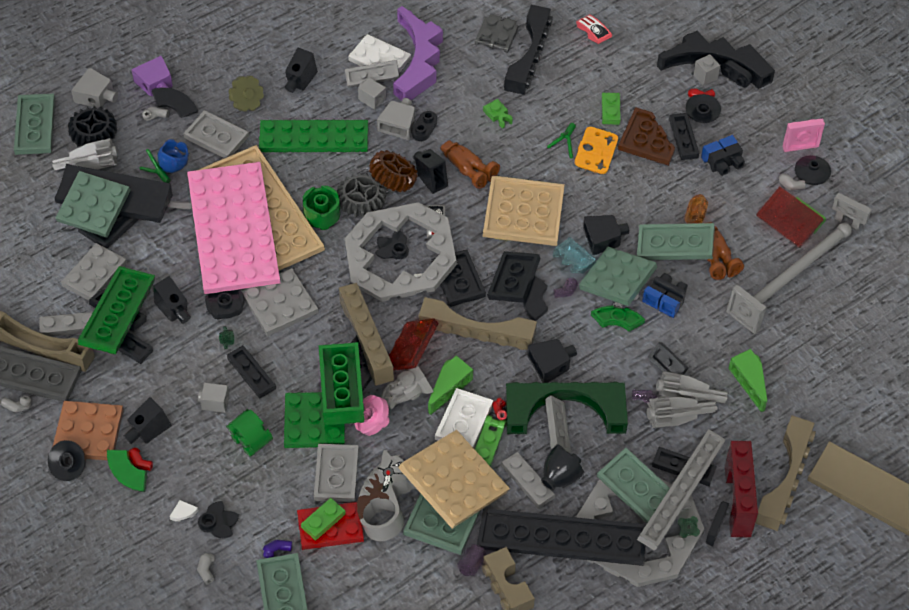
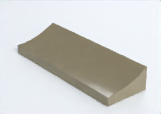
M829 441L808 476L807 481L909 536V484Z

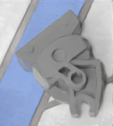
M413 360L408 365V371H403L397 376L398 379L389 382L382 392L381 398L385 399L388 408L392 409L398 403L415 400L422 393L429 394L434 391L425 375Z

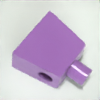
M162 56L131 69L133 81L149 96H153L152 89L171 88L173 86L170 72Z

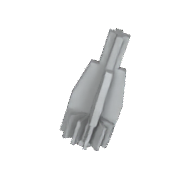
M105 139L87 143L69 152L68 157L52 160V166L55 171L64 169L66 164L98 170L117 165L116 158L119 156L117 147L112 143V139Z
M664 371L656 383V391H659L658 398L670 396L696 398L697 403L706 402V400L725 403L728 398V392L709 389V384L688 375Z
M680 396L649 399L650 402L647 403L649 406L647 408V418L650 420L649 424L652 425V428L678 426L697 419V414L714 413L717 410L715 401L697 403L696 398Z

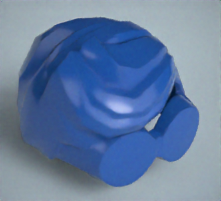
M172 139L167 140L157 154L159 165L167 173H175L183 169L187 165L189 157L187 145L183 142L177 143ZM175 147H177L181 152L185 153V155H182Z

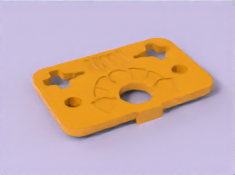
M587 127L578 147L575 165L599 174H606L618 142V136L595 127ZM611 136L612 140L614 141H611V143L607 145L608 142L605 138ZM589 144L593 147V149L591 151H586L583 148V145ZM603 160V166L606 168L600 170L596 164L599 165Z

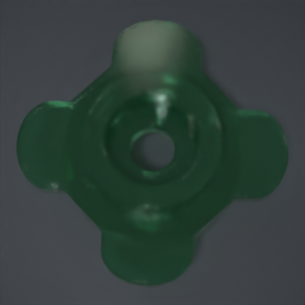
M223 326V332L219 333L220 344H223L224 349H228V345L234 344L233 330H227L226 326Z
M692 516L691 518H680L678 520L681 530L679 533L680 537L686 538L691 535L697 537L700 534V530L697 528V517Z

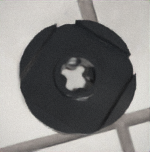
M241 289L210 293L205 297L206 308L212 317L217 320L238 316L242 313L244 306L243 293ZM222 299L229 301L228 303H221Z

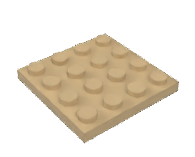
M492 176L483 237L557 246L565 184Z
M458 430L453 431L410 457L398 467L452 529L505 495L510 489Z

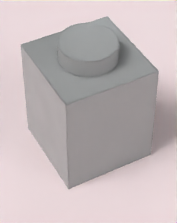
M709 54L695 62L693 75L703 86H706L718 80L720 65Z
M368 78L358 87V100L376 109L386 100V87Z
M204 383L203 390H199L198 402H201L202 410L226 412L229 400L228 386Z

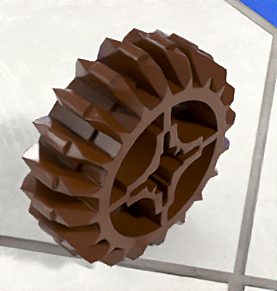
M381 150L370 161L369 172L372 173L371 176L375 178L376 182H379L381 186L383 185L387 189L397 190L400 193L402 191L406 192L413 187L417 180L418 171L415 169V166L406 157H402L400 153L396 154L394 151Z

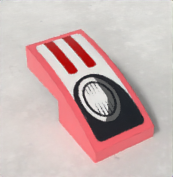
M590 14L576 21L577 27L587 32L588 39L597 44L612 37L611 32Z

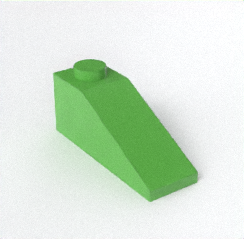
M749 349L731 358L729 370L758 409L763 412L767 404V394L762 363L759 356Z
M457 355L453 359L447 360L441 369L433 389L434 392H432L428 402V413L430 415L452 398L456 388L462 390L473 380V369Z

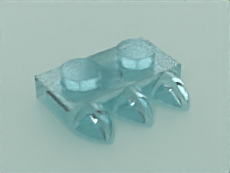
M571 237L558 245L553 251V257H563L562 265H572L571 273L580 272L583 274L596 263V259Z

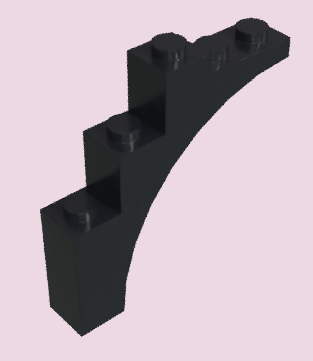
M698 31L685 35L682 44H678L674 48L663 51L658 55L657 67L660 71L673 66L695 64L697 60L709 54L719 63L720 67L727 60H731L752 75V84L758 89L772 83L775 70L751 44L735 50L724 37L714 40L709 44Z

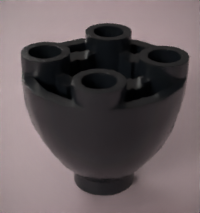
M557 444L551 449L545 459L544 477L541 479L544 486L554 490L556 487L568 486L584 475V470L580 465L581 459L576 454H569L561 445Z

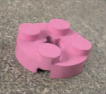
M370 395L364 398V422L354 423L358 431L371 436L389 424V408L387 401L381 397Z

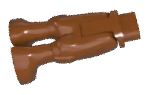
M448 140L440 147V150L444 152V156L463 175L468 176L472 180V185L478 189L484 188L487 180L491 182L492 176H497L500 171V165L497 162L492 161L486 165L472 151L457 142L453 143Z
M715 226L713 259H707V261L711 264L709 268L710 276L713 279L722 280L725 278L726 273L730 278L739 274L744 269V263L739 258H731V250Z

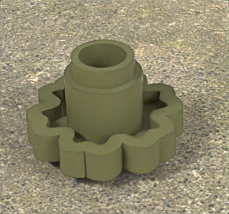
M239 76L232 81L233 87L229 89V100L234 102V108L245 112L247 110L254 111L260 106L259 100L264 97L263 87L258 86V79L253 76Z

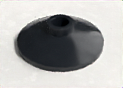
M698 94L692 96L686 103V113L692 120L699 123L713 122L721 114L720 103L710 95Z
M804 156L796 162L795 174L800 180H804L806 184L820 185L830 178L831 167L827 161L818 156Z
M64 440L56 443L51 448L48 455V467L55 478L61 481H72L78 478L85 468V453L76 442ZM69 457H71L72 460L71 464L68 463Z

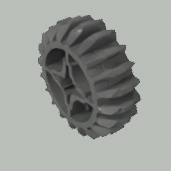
M359 172L357 176L352 173L351 178L346 176L345 181H341L340 186L337 188L342 211H347L348 216L354 214L355 218L358 215H361L363 218L368 212L382 210L383 204L386 201L385 186H381L372 176L369 177L368 173L362 175Z

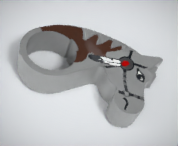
M386 450L383 451L381 463L373 469L363 484L357 502L358 516L365 533L370 539L375 541L390 540L401 532L404 526V516L397 498L402 494L410 492L412 489H416L398 468L404 462L400 455L390 456ZM383 510L395 512L392 519L385 524L377 526L369 524L375 513L378 514L383 512Z

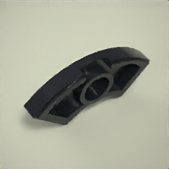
M172 88L152 89L157 107L172 108L181 118L198 113L194 102L184 93Z
M535 275L524 303V309L531 320L537 321L548 312V307L543 301V294L546 292L548 285Z

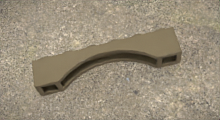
M353 283L339 287L340 304L345 316L350 320L357 334L375 386L394 381L393 365L358 284Z
M424 297L419 313V327L428 330H438L447 334L452 333L465 338H475L483 342L498 343L502 346H512L520 350H528V345L533 344L537 329V321L520 317L499 323L477 322L457 314L444 301Z
M0 311V341L48 359L81 366V370L84 372L87 371L95 358L93 349L78 345V339L76 338L61 339L38 333Z
M791 415L783 439L789 457V472L776 489L762 497L755 524L778 531L780 524H785L788 513H785L786 507H791L794 498L790 496L791 491L796 492L799 480L796 479L797 474L802 475L805 466L804 463H801L802 459H807L810 447H807L808 442L812 443L816 431H813L814 422Z

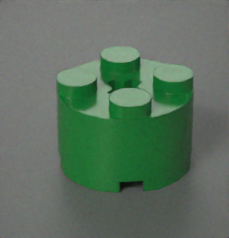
M321 186V188L312 187L304 193L303 215L311 226L327 230L339 220L340 199L337 191L329 186Z
M250 409L243 411L226 426L231 433L230 436L237 445L241 443L244 446V452L249 457L256 454L273 440L268 429L265 431L262 420Z

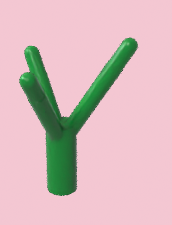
M570 123L565 132L561 133V136L550 143L547 148H551L566 138L569 157L572 159L573 153L570 136L576 125Z
M146 149L156 169L141 166L140 170L155 173L163 182L169 183L171 179L162 170L159 162L157 164L150 150Z

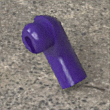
M274 540L264 545V558L274 557V551L277 550L291 552L292 541Z

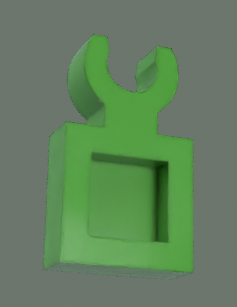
M498 99L483 106L484 113L493 122L498 120L501 128H505L504 121L512 124V116L508 114V109Z

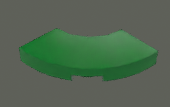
M604 306L591 311V316L602 328L617 325L630 332L645 323V319L639 313L626 307L623 309L614 306Z
M107 450L108 465L115 478L132 490L145 492L147 472L133 466L129 459V451Z

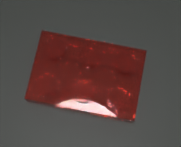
M780 186L756 214L758 218L798 248L803 246L824 220L820 215Z
M435 318L406 322L399 338L395 341L391 353L388 355L393 365V371L416 368L439 324Z

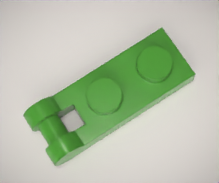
M487 415L475 450L491 467L507 420L493 419V416ZM491 426L496 427L497 431L490 430Z

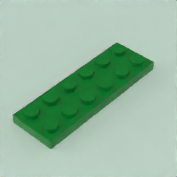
M260 120L259 150L261 152H368V120Z
M119 266L79 336L78 345L116 354L155 282V275Z

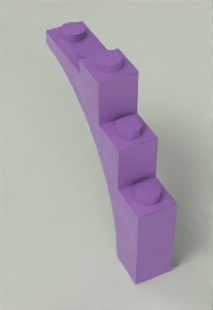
M401 6L397 9V21L407 30L415 46V53L410 66L393 83L394 95L402 101L403 98L414 99L436 83L437 72L433 66L440 62V50L437 46L443 42V30L432 21L425 24L423 20L413 15L410 10Z

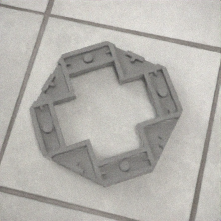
M419 202L368 212L345 237L351 283H357L361 291L381 302L389 301L390 298L401 296V298L413 296L417 292L427 291V293L433 292L457 265L448 217ZM410 220L435 233L426 243V246L429 250L439 255L419 279L403 271L394 283L391 284L366 270L375 257L374 254L366 251L363 247L382 225L398 232Z
M599 479L576 517L599 519L612 516L613 509L609 497L617 495ZM661 479L669 488H671L673 484ZM692 495L677 516L682 534L665 538L664 543L669 557L644 562V566L586 561L604 567L605 571L617 577L621 576L630 581V584L636 587L678 578L684 564L704 533V527Z

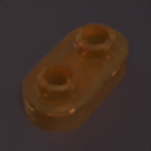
M696 195L689 201L685 214V222L687 224L703 222L708 207V201L704 195Z

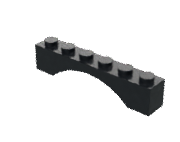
M531 4L527 14L526 29L530 34L532 44L520 60L509 66L504 80V91L525 95L526 89H530L532 81L530 77L535 74V63H539L540 59L539 51H543L545 43L543 40L544 38L547 39L548 26H551L553 16H550V8Z

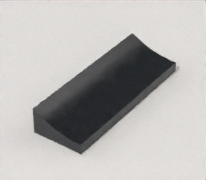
M66 164L54 199L56 203L63 204L78 172L81 171L130 188L131 191L119 215L160 223L173 194L170 183Z

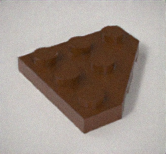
M635 107L618 144V150L669 166L675 153L674 145L667 139V134L661 125H658L653 112Z

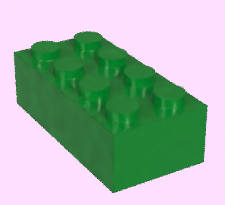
M358 342L318 345L324 425L364 422Z

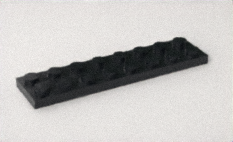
M483 508L477 548L498 551L507 547L511 553L644 566L646 545L637 539L646 524Z

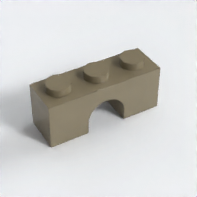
M507 547L484 556L482 571L486 577L489 576L493 592L500 596L502 609H533L535 598L526 582L510 584L506 581L508 576L515 574L516 566Z

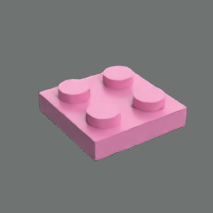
M823 118L788 123L782 146L784 152L819 147L825 125Z

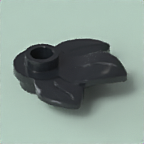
M401 231L393 233L392 238L377 237V244L380 249L375 254L383 259L406 258L409 253L406 245V236Z
M218 501L208 506L207 512L199 517L198 526L201 531L211 532L217 538H228L233 535L230 527L236 524L239 514L225 511L223 501ZM206 522H212L210 525H205Z

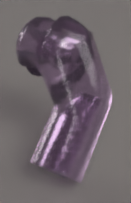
M570 277L566 280L563 288L553 289L554 298L572 296L578 286L577 280Z
M632 390V400H643L647 404L650 402L649 399L658 398L651 390Z

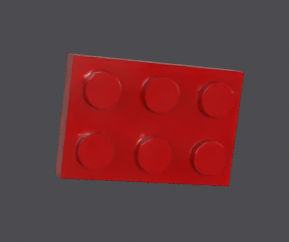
M357 502L339 504L345 510V515L316 541L301 528V523L319 507L297 510L302 550L364 542L362 524L357 512Z

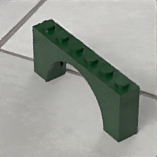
M615 381L610 383H506L507 434H527V427L531 417L539 408L546 405L545 399L549 396L559 400L576 401L590 407L602 419L606 428V434H626L628 417L625 383Z

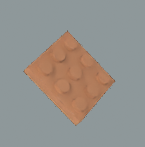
M64 401L53 446L60 441H73L81 446L86 459L107 461V450H115L124 411L123 406Z

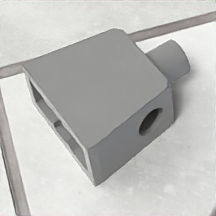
M91 68L87 69L71 90L74 103L92 107L95 105L96 108L103 106L107 100L114 103L118 98V93L113 91L112 81Z
M403 98L401 103L391 101L377 119V131L410 140L415 121V108L411 106L412 101L408 98Z

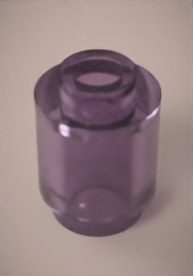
M473 544L467 548L457 564L460 573L465 576H475L483 564L484 556L486 555L482 547Z

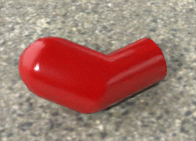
M692 88L688 91L690 98L698 94L715 97L713 89L703 92Z
M497 398L493 402L492 407L496 417L504 420L507 417V413L502 408L506 406V402L501 398Z
M136 447L129 450V459L134 467L147 471L152 470L153 461L143 460L140 450Z

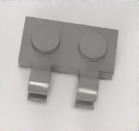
M841 193L836 195L832 207L833 210L837 211L834 219L842 222L844 216L853 219L851 228L856 231L859 230L860 224L866 225L872 211L866 205Z

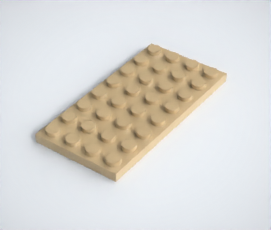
M257 145L199 169L204 170L255 162L261 163L279 271L325 250L323 243Z

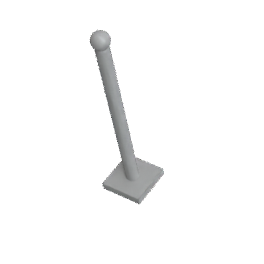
M847 223L839 224L834 232L754 296H751L739 285L734 286L726 312L753 334H756L760 330L767 308L763 303L840 240L848 237L852 232L851 226Z

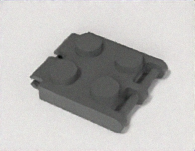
M490 14L489 17H485L475 39V44L479 45L480 43L488 45L492 49L495 47L503 49L504 52H509L518 31L517 21L508 18L502 21V17Z

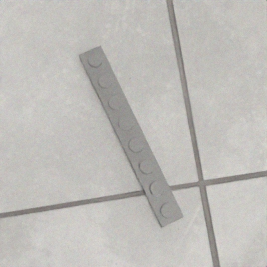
M708 429L637 539L654 551L657 549L726 439Z

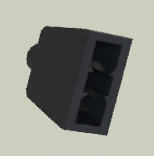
M299 47L296 49L285 70L288 81L285 85L287 91L293 93L296 88L305 90L317 74L316 62L312 52Z
M431 149L424 152H416L413 159L416 162L417 175L431 193L434 194L448 187L445 160Z
M613 215L584 217L583 230L592 255L603 253L607 247H619L621 235L629 234L628 224L618 225Z
M168 276L153 285L154 303L171 322L176 319L182 324L188 322L191 316L187 312V299L172 278Z
M558 339L528 345L527 357L542 383H548L570 369V358L577 356L574 345L564 348Z
M149 397L128 418L127 421L132 428L123 436L130 444L134 443L139 437L144 443H149L172 425L163 409Z

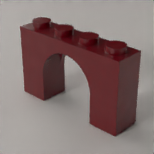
M731 441L725 462L726 483H733V504L729 517L730 537H751L758 515L752 442Z

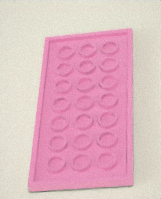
M255 162L187 172L204 294L279 284L280 276L261 163Z

